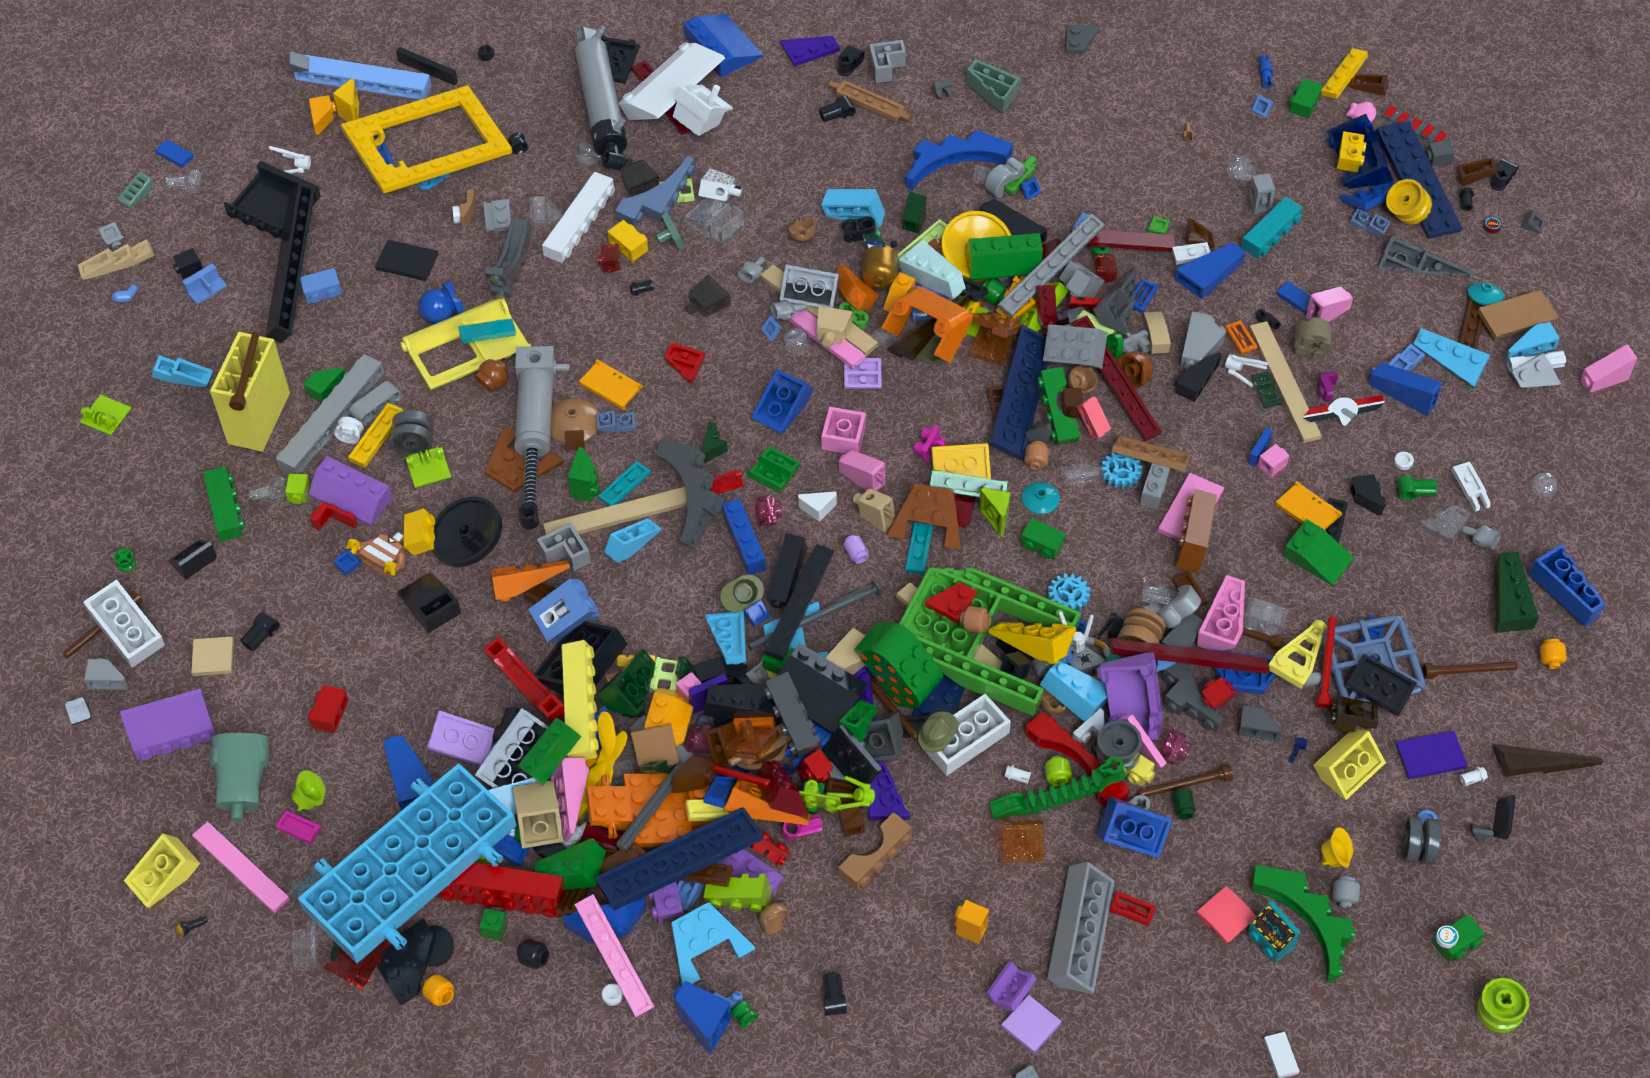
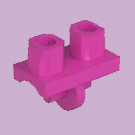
M935 425L933 430L924 428L921 433V440L926 442L917 441L914 445V453L922 456V461L928 463L931 458L932 447L947 446L945 439L941 438L939 434V426Z

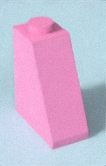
M1342 287L1314 293L1310 296L1306 318L1309 321L1310 318H1321L1330 322L1351 308L1353 298Z
M1625 345L1585 368L1581 377V384L1591 393L1627 381L1638 358L1629 345Z
M850 450L847 454H843L840 457L839 472L865 491L868 489L879 491L885 485L886 464L883 461L854 450Z

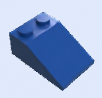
M776 369L751 418L783 434L805 407L814 389L807 383Z
M1110 796L1096 835L1103 841L1159 858L1173 819Z

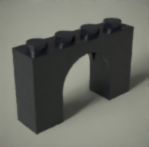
M723 656L693 665L694 675L701 683L725 674L728 684H753L746 675V669H748L746 662L726 664ZM713 717L714 727L733 721Z

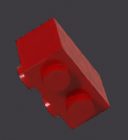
M1222 677L1215 681L1214 679L1204 685L1205 690L1202 691L1204 695L1202 699L1208 707L1221 709L1239 695L1229 680Z
M326 685L322 686L321 691L316 695L315 706L310 709L308 720H310L313 729L335 734L349 701L346 690Z
M819 748L806 757L796 769L800 773L799 777L803 783L804 781L815 780L817 783L824 784L831 777L830 772L834 767Z

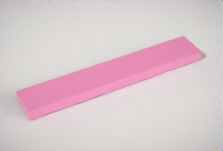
M807 310L795 312V316L788 319V321L852 369L866 359L864 353L845 339L843 343H833L831 347H825L822 341L817 339L818 319Z
M208 821L192 834L193 838L273 913H276L290 900L289 896Z
M592 894L576 903L575 907L635 1017L655 1007L595 896Z

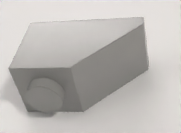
M103 658L88 659L84 679L88 689L128 690L129 686L125 677L109 660Z

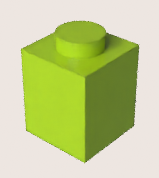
M289 474L285 491L288 502L293 504L307 503L311 485L308 474Z

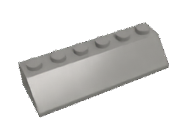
M1089 862L1069 866L1047 979L1061 988L1094 994L1115 880Z

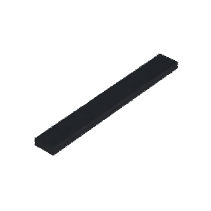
M816 544L768 642L764 655L783 661L833 557V549Z

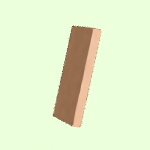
M1542 290L1483 306L1477 310L1494 340L1530 330L1539 323H1553L1559 319Z
M1121 435L1117 438L1112 448L1114 453L1184 472L1192 456Z

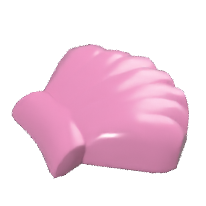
M1368 101L1359 104L1351 103L1346 116L1351 117L1358 126H1365L1374 121L1376 109Z

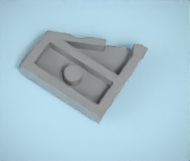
M1544 353L1537 355L1510 371L1519 388L1561 384Z

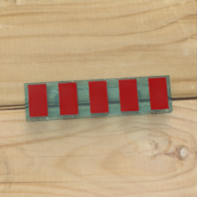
M1392 104L1387 106L1380 117L1391 124L1409 120L1417 137L1428 143L1447 141L1450 137V134Z

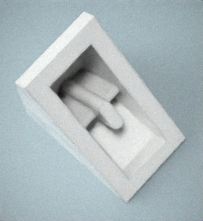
M836 492L799 494V508L820 522L837 505Z

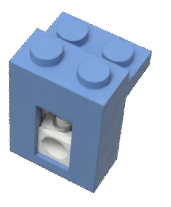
M579 579L567 580L528 609L547 642H557L583 622L595 621L600 617L597 605L588 596L587 588ZM552 614L554 615V621H553V622L551 621V616H552Z

